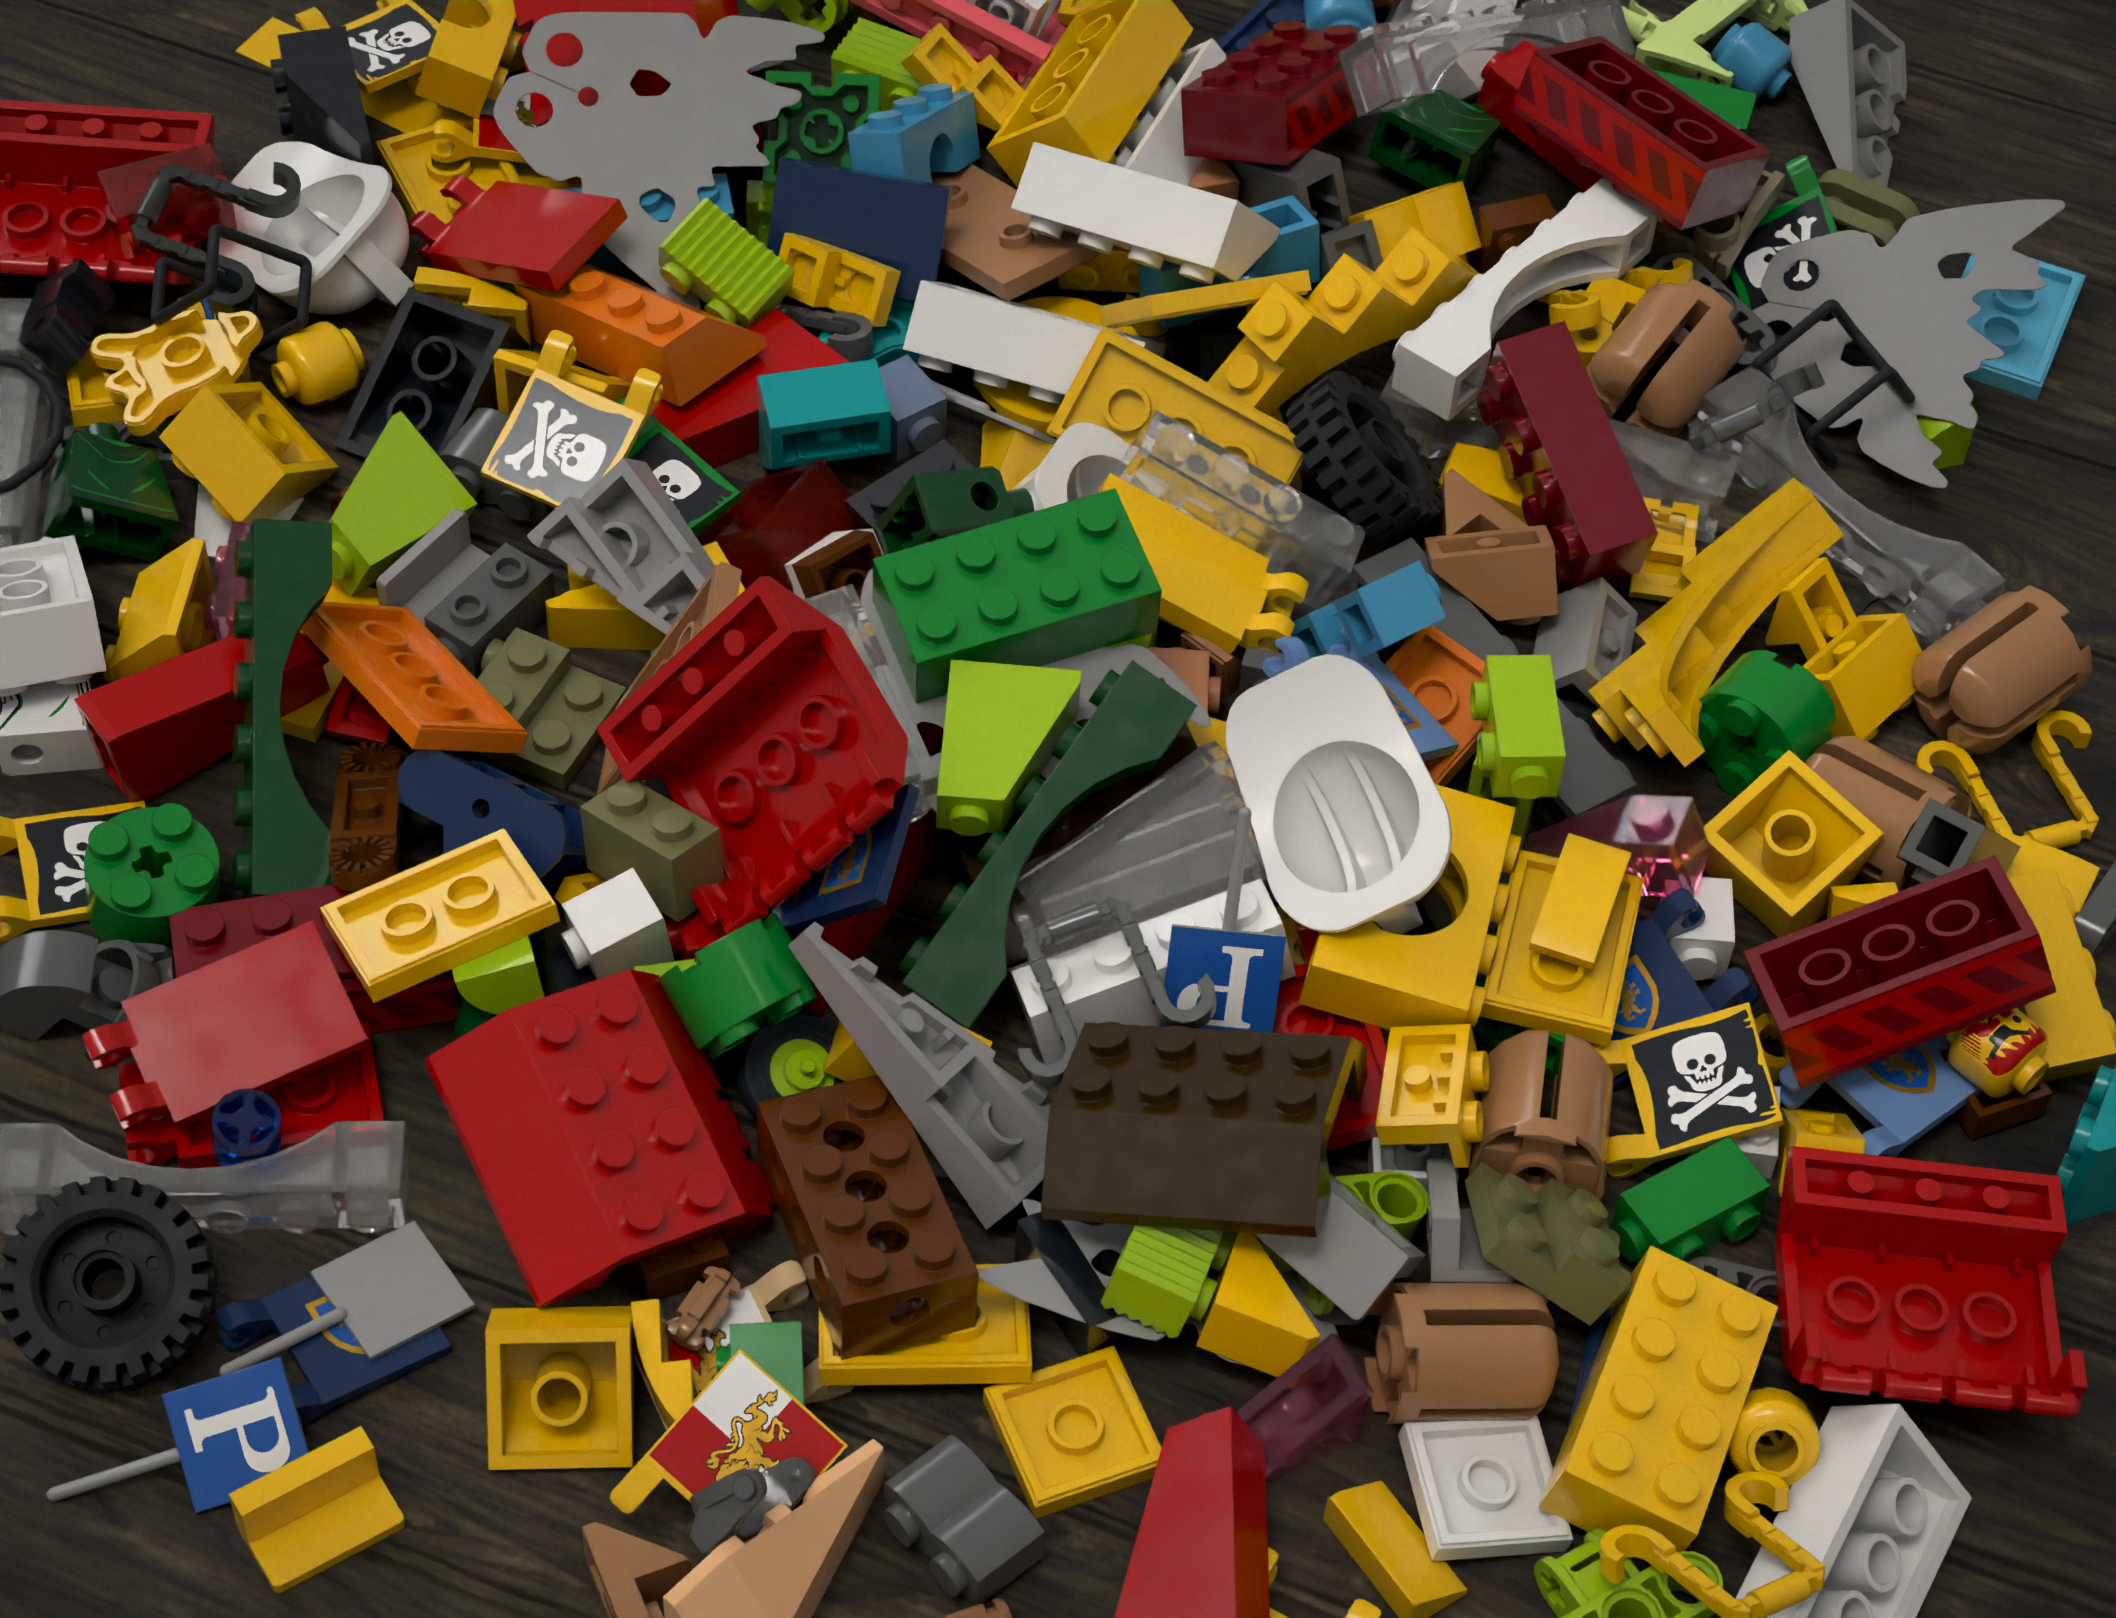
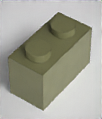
M625 778L580 806L587 868L606 880H610L633 868L659 911L673 920L680 922L698 909L690 894L698 886L725 882L720 828L638 781L627 783Z

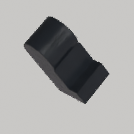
M79 258L38 283L21 324L22 330L18 341L27 351L35 354L45 363L46 369L54 376H59L76 365L87 353L91 346L92 340L90 336L100 314L112 308L117 293Z

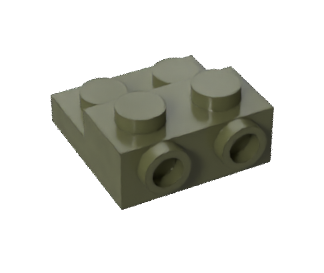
M516 627L506 641L496 638L489 643L481 661L482 673L477 680L528 733L521 754L474 753L566 790L602 740L596 727L614 712L616 705L626 693L627 687L573 666L571 650L569 648Z
M1483 1162L1466 1178L1464 1182L1483 1259L1590 1326L1608 1307L1616 1306L1627 1295L1632 1283V1275L1628 1270L1620 1266L1619 1263L1620 1251L1618 1248L1620 1235L1608 1226V1212L1601 1201L1592 1193L1583 1188H1577L1573 1191L1553 1177L1535 1193L1517 1175L1507 1173L1503 1176Z

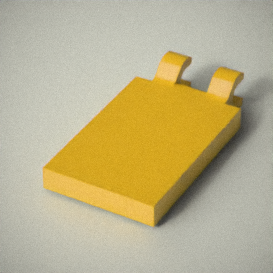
M1109 473L1100 486L1098 493L1115 488L1162 589L1159 617L1194 636L1209 639L1229 654L1234 651L1237 645L1244 648L1247 646L1278 653L1279 648L1276 647L1275 642L1278 638L1291 636L1295 626L1294 622L1290 619L1295 602L1302 603L1309 583L1295 573L1273 574L1266 572L1270 559L1118 476Z

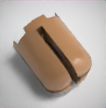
M1662 279L1657 280L1643 294L1638 303L1600 347L1587 366V373L1609 423H1611L1660 362L1664 364L1636 404V410L1620 430V434L1635 442L1651 443V439L1662 436L1663 440L1672 439L1677 436L1743 356L1747 342L1746 338L1740 345L1737 330L1728 317L1734 308L1714 289L1697 280L1691 279L1686 286L1672 283L1659 285ZM1686 323L1694 328L1691 332L1684 328Z
M2029 585L2019 592H2005L1919 653L1912 668V682L1917 688L1912 698L1926 726L1939 739H1947L1948 742L1964 748L1969 755L1992 753L2085 686L2093 670L2091 648L2087 645L2080 651L2073 633L2061 619L2069 613V610L2049 593Z
M1834 736L1818 747L1813 755L1809 756L1804 762L1884 832L1883 839L1855 876V879L1864 884L1895 882L1898 892L1921 884V882L1911 877L1917 865L1898 856L1929 797L1968 818L1971 816V797L1958 791L1955 786L1858 736Z
M1525 1030L1501 1041L1488 1055L1490 1065L1488 1092H1479L1478 1101L1481 1102L1483 1109L1484 1133L1482 1142H1473L1468 1168L1469 1175L1483 1162L1503 1176L1507 1173L1517 1175L1535 1193L1553 1177L1573 1191L1577 1188H1583L1600 1200L1605 1192L1606 1161L1614 1087L1613 1073L1605 1058L1587 1040L1565 1033L1560 1050L1558 1074L1554 1077L1551 1091L1548 1118L1540 1117L1549 1030ZM1528 1167L1542 1168L1541 1176L1528 1174Z
M1515 1282L1391 1283L1366 1315H1380L1376 1339V1357H1364V1368L1372 1410L1374 1412H1388L1390 1417L1386 1424L1438 1421L1528 1420L1542 1411L1553 1391L1559 1367L1558 1341L1556 1333L1552 1330L1554 1321L1544 1298L1525 1284Z

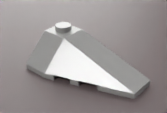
M1829 0L1789 18L1790 43L1788 46L1792 53L1790 62L1837 169L1849 171L1887 187L1893 161L1890 149L1887 146L1888 138L1898 134L1900 121L1894 114L1895 104L1905 100L1907 91L1905 42L1853 0Z

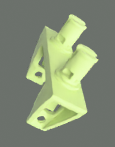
M1630 0L1629 9L1621 6L1613 21V29L1639 44L1636 47L1634 58L1649 69L1717 84L1713 79L1715 77L1720 82L1718 85L1731 87L1734 74L1712 61L1710 53L1701 46L1741 16L1753 22H1758L1773 31L1779 29L1790 35L1789 18L1807 11L1808 8L1803 0H1697L1673 19L1661 22L1658 16L1640 6L1635 0Z

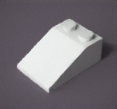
M71 535L0 548V697L15 695L25 691L28 685L55 681L58 684L64 685L76 684L88 680L92 677L93 673L107 671L94 600L75 536Z

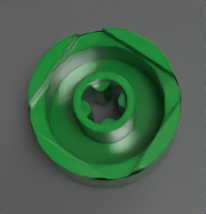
M1755 650L1741 655L1699 699L1703 705L1699 713L1698 737L1705 750L1701 757L1717 774V781L1720 787L1733 797L1741 794L1788 750L1805 762L1818 747L1834 737V735H1831L1830 726L1836 721L1835 707L1822 684L1811 672L1798 663L1789 669L1773 661L1778 654L1767 650Z
M167 803L159 807L137 808L121 813L107 822L100 823L90 831L84 856L86 905L90 925L102 942L121 939L133 943L165 945L173 950L169 916L180 913L189 907L220 903V863L217 845L209 831L196 819L192 818L190 811L180 804Z
M777 913L770 914L764 922L759 918L723 936L694 953L696 957L694 959L695 965L682 972L679 966L676 965L658 979L697 1050H706L711 1061L728 1054L747 1042L745 1038L759 1030L758 1021L763 1019L765 1024L773 1021L774 1025L793 1015L799 1014L804 1010L803 1006L817 998L813 990L815 984L788 947L792 939Z

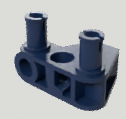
M419 749L406 757L400 766L397 777L398 792L400 794L398 800L404 806L443 826V854L498 830L505 829L549 894L563 881L564 877L573 872L584 859L586 860L581 813L576 808L463 751Z

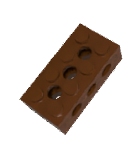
M874 1075L757 1102V1159L840 1359L845 1360L975 1327L979 1272L910 1120L880 1077ZM859 1182L857 1185L847 1188L851 1183ZM876 1232H881L879 1235L870 1238Z

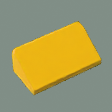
M1382 1480L1338 1491L1327 1498L1323 1520L1398 1618H1429L1466 1595L1467 1588L1445 1561H1431L1425 1535Z

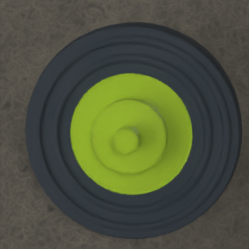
M793 1015L774 1025L773 1021L766 1023L747 1041L739 1057L736 1080L742 1103L756 1121L757 1102L845 1082L824 1071L837 1030L834 1026L813 1016Z

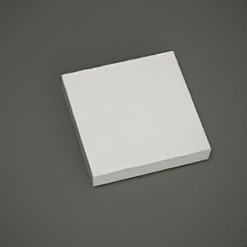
M1537 1415L1528 1420L1404 1422L1398 1433V1438L1431 1561L1566 1552L1573 1541L1569 1523L1556 1515L1538 1508L1553 1468Z

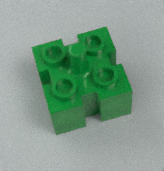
M766 70V81L778 86L802 92V96L798 103L793 106L783 107L778 116L770 120L778 121V140H764L763 155L766 156L770 164L763 166L762 186L766 189H775L778 159L782 157L852 169L848 132L867 123L869 114L881 111V76L875 74L834 73V87H814L812 72Z

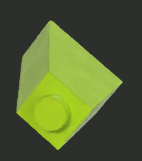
M402 411L392 415L328 522L332 523V578L338 580L350 596L375 583L382 573L452 510L458 508L467 513L469 517L478 504Z
M951 659L937 790L936 828L950 829L957 834L965 836L994 833L997 828L1001 831L1005 830L1017 811L1013 808L1015 802L1035 775L1039 777L1052 757L1051 753L1056 744L1078 716L1082 670Z

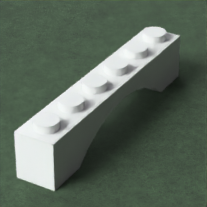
M1604 177L1586 192H1578L1569 201L1567 207L1554 218L1543 220L1533 235L1518 247H1510L1496 265L1485 274L1475 275L1464 291L1449 303L1442 302L1427 321L1416 330H1408L1400 337L1392 354L1395 367L1391 388L1446 421L1451 420L1477 398L1489 363L1491 341L1497 330L1515 312L1539 297L1562 288L1596 280L1619 279L1650 253L1657 223L1654 215L1655 212L1637 199H1631L1616 192L1612 187V182Z

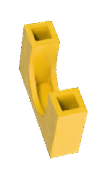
M1435 784L1450 816L1452 844L1446 867L1432 887L1438 891L1447 903L1453 923L1439 931L1425 935H1401L1364 924L1338 933L1319 932L1310 958L1299 1004L1367 1024L1378 1025L1387 1030H1390V1027L1448 1024H1471L1472 1027H1475L1486 992V988L1475 985L1477 973L1488 974L1498 941L1497 936L1487 934L1489 922L1499 924L1510 886L1500 884L1499 879L1501 872L1511 873L1521 841V836L1510 833L1516 807Z

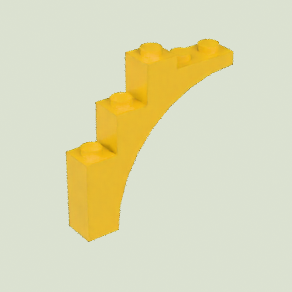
M1412 226L1375 272L1344 253L1307 299L1275 280L1237 326L1245 334V337L1209 379L1208 383L1270 416L1287 399L1326 371L1362 351L1400 338L1408 330H1416L1431 317L1434 310L1442 302L1449 303L1465 290L1471 279L1480 273L1467 262Z
M1795 478L1790 479L1678 570L1689 585L1634 629L1645 645L1588 690L1601 706L1591 715L1614 743L1625 736L1637 751L1649 744L1660 759L1671 751L1684 767L1705 752L1698 737L1699 713L1703 705L1699 700L1700 697L1708 690L1724 660L1743 634L1769 604L1807 566L1844 536L1843 532L1808 488Z

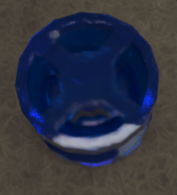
M252 1088L237 1089L224 1095L215 1105L211 1116L212 1149L216 1159L229 1171L240 1174L257 1173L268 1168L278 1157L281 1148L282 1119L281 1110L277 1103L265 1092ZM253 1134H257V1135H258L256 1138H254V1139H252V1140L250 1141L251 1135H253Z

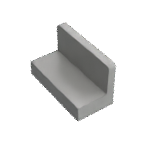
M458 508L452 510L378 577L376 585L379 605L407 607L425 625L424 617L491 556L471 544L467 513Z
M1603 577L1557 595L1558 615L1543 616L1542 620L1539 621L1533 655H1551L1556 690L1573 683L1598 708L1601 706L1588 690L1631 656L1634 629L1638 612Z
M1426 1158V1192L1429 1205L1425 1214L1431 1282H1514V1277L1483 1259L1471 1208H1459L1453 1160Z
M1329 1174L1331 1194L1317 1238L1254 1234L1354 1320H1359L1368 1314L1396 1278L1409 1277L1426 1255Z

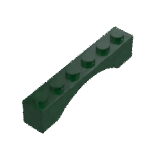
M254 518L245 540H236L234 551L235 578H245V601H236L233 631L235 639L245 640L244 662H236L233 677L234 701H244V725L236 724L233 735V762L244 764V787H235L232 820L233 826L244 827L243 851L235 850L233 855L232 887L233 890H243V899L332 885L328 860L330 830L311 808L293 774L283 742L280 713L283 670L292 643L302 626L322 605L332 586V523Z
M1131 660L1121 675L1112 669L1105 675L1089 699V702L1097 707L1084 728L1075 722L1068 727L1051 755L1060 760L1046 781L1037 775L1031 779L1013 808L1022 813L1020 818L1008 834L999 828L994 831L975 859L976 862L984 867L970 888L958 882L937 912V915L945 920L943 926L931 942L920 936L898 967V969L907 974L902 982L901 992L906 995L914 992L955 1023L968 1030L972 1029L1003 985L1007 976L1005 936L1009 903L1017 879L1036 845L1062 816L1088 796L1122 779L1155 770L1187 725L1197 707L1194 702L1133 660Z

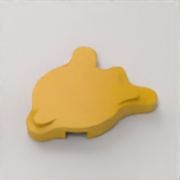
M192 309L181 312L163 324L157 325L154 323L150 327L134 333L100 335L91 343L89 352L98 367L118 371L108 377L105 387L113 401L126 405L123 419L129 432L135 436H144L156 430L167 417L183 410L204 385L234 383L242 374L250 353L261 341L263 328L258 317L249 311L234 313L218 312V320L201 319L198 310Z

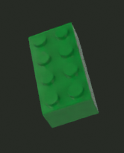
M1115 488L873 558L872 601L915 703L947 694L951 659L1040 667L1157 632L1162 589Z

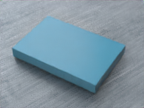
M1972 254L1961 278L1967 276L1973 268L1976 259ZM2040 260L2036 261L2040 266L2038 275L2046 284L2044 288L2037 290H1985L1975 295L1972 299L1973 302L1981 307V311L1967 321L1968 325L1999 347L2005 355L1998 359L1984 360L1976 371L1963 376L2036 401L2086 275Z

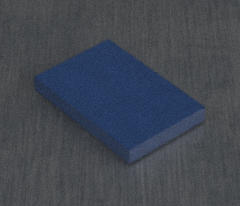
M782 157L778 159L767 249L772 250L778 257L784 233L787 232L848 250L901 271L894 297L915 301L921 280L939 282L952 187Z

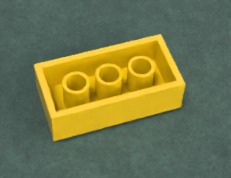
M1104 0L1077 12L986 149L1017 187L1019 186L1034 142L1113 164L1117 158L1114 152L1122 140L1128 137L1139 125L1138 115L1143 107L1160 92L1161 85L1159 82L1165 73L1182 58L1183 52L1181 48L1194 29L1172 0Z
M1650 1245L1631 1273L1632 1283L1627 1295L1614 1309L1538 1508L1556 1515L1587 1532L1595 1528H1602L1607 1532L1614 1527L1622 1525L1650 1527L1676 1546V1551L1680 1552L1685 1551L1698 1535L1778 1306Z

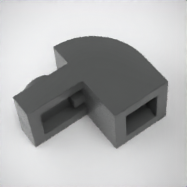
M44 930L20 935L0 948V1028L36 1041L62 1018L91 1030L113 1023L122 1010L121 1001L126 1000L130 993L133 971L96 956L98 939L89 935L62 930Z

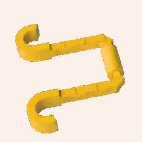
M1677 257L1673 260V269L1656 270L1641 266L1636 269L1631 268L1618 280L1648 290L1659 279H1662L1659 285L1672 283L1686 286L1691 279H1694L1693 263L1688 259ZM1559 289L1535 299L1551 304L1549 305L1550 325L1565 321L1568 330L1575 331L1594 327L1602 321L1600 297L1593 292L1581 289L1576 291Z
M2064 710L2050 711L2039 719L2032 736L2031 746L2041 766L2049 772L2053 782L2078 821L2076 822L2072 819L2026 831L2023 836H2018L2057 849L2078 844L2081 839L2087 838L2090 840L2099 821V817L2094 812L2084 792L2078 786L2079 784L2064 763L2060 755L2061 751L2052 738V735L2064 736L2072 742L2074 748L2087 749L2092 731L2089 724L2082 717ZM1942 740L1932 741L1920 749L1914 766L1932 775L1935 771L1932 766L1939 765L1951 770L1962 789L1966 790L1971 797V801L1984 819L1987 828L1995 832L2015 835L2004 815L1997 807L1998 805L1989 790L1985 787L1979 775L1980 771L1964 748L1952 742Z
M1748 1471L1736 1474L1728 1480L1724 1493L1725 1519L1745 1537H1753L1791 1567L1794 1572L1748 1592L1743 1599L1733 1598L1717 1583L1679 1554L1672 1542L1650 1527L1641 1525L1614 1527L1607 1531L1600 1541V1569L1602 1575L1609 1582L1617 1586L1624 1578V1558H1641L1650 1563L1663 1575L1669 1574L1722 1618H1767L1809 1599L1812 1593L1822 1591L1823 1581L1825 1580V1564L1760 1515V1509L1752 1504H1764L1774 1512L1788 1510L1789 1486L1776 1475L1762 1471Z

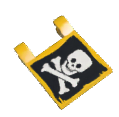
M379 0L376 2L378 11L343 25L346 26L358 85L368 95L415 75L424 68L440 23L413 0ZM316 7L295 15L296 21L301 24L304 31L330 28Z
M553 330L549 333L536 368L480 471L483 477L554 508L560 505L567 497L580 499L622 458H627L647 418L656 409L664 394L661 375L647 368H641L637 371L624 405H620L563 380L562 377L568 372L575 361L577 350L573 345V337L560 330Z
M137 801L134 803L130 802L16 819L0 816V856L18 847L27 900L0 895V942L13 939L33 928L89 920L86 905L84 856L90 831L96 825L107 822L121 813L137 808H145V802Z
M1749 1002L1625 1039L1610 1040L1609 1046L1589 1042L1605 1058L1613 1073V1078L1628 1069L1645 1134L1609 1137L1606 1168L1611 1178L1623 1179L1632 1176L1655 1162L1707 1148L1728 1136L1735 1140L1785 1125Z

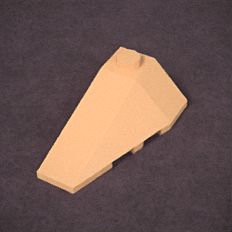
M870 1440L817 1477L808 1488L801 1506L791 1511L781 1502L765 1513L762 1521L764 1527L751 1541L744 1544L734 1535L719 1545L663 1596L664 1617L811 1618L883 1483L884 1447L876 1440Z

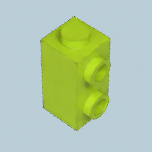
M1486 655L1481 681L1471 683L1470 713L1472 720H1482L1483 732H1479L1477 738V764L1479 771H1489L1492 798L1517 797L1529 800L1539 797H1557L1566 752L1551 655Z

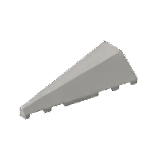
M622 458L580 499L567 497L527 535L534 545L546 549L570 565L569 569L582 578L592 580L615 596L617 602L666 635L715 567L648 464L644 461Z
M814 922L795 938L788 947L987 1230L1015 1208L1044 1178L1048 1119L1051 1103L1046 1100L1049 1089L1033 1080L1023 1084L993 1062L996 1051L914 992L902 997L874 977L878 967L864 956L852 961L821 938L824 928Z

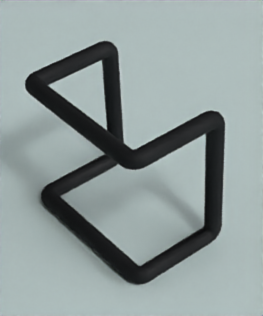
M215 224L208 231L205 271L168 257H161L156 261L151 320L157 325L165 323L210 296L216 287L233 294L240 290L238 285L217 277L220 237L300 266L296 319L262 337L259 344L250 353L249 357H252L278 343L283 337L292 335L306 326L309 319L312 264L302 254L227 226ZM166 270L204 283L203 286L163 309ZM255 292L253 304L247 311L257 316L258 296Z
M1827 300L1757 356L1751 363V370L1767 389L1766 385L1774 379L1763 366L1830 312L1834 315L1846 333L1879 372L1812 426L1791 400L1787 401L1788 405L1784 411L1826 463L1835 465L1838 461L1837 456L1819 434L1885 381H1888L1906 403L1914 402L1915 395L1897 370L1886 362L1858 329L1840 303L1836 300Z

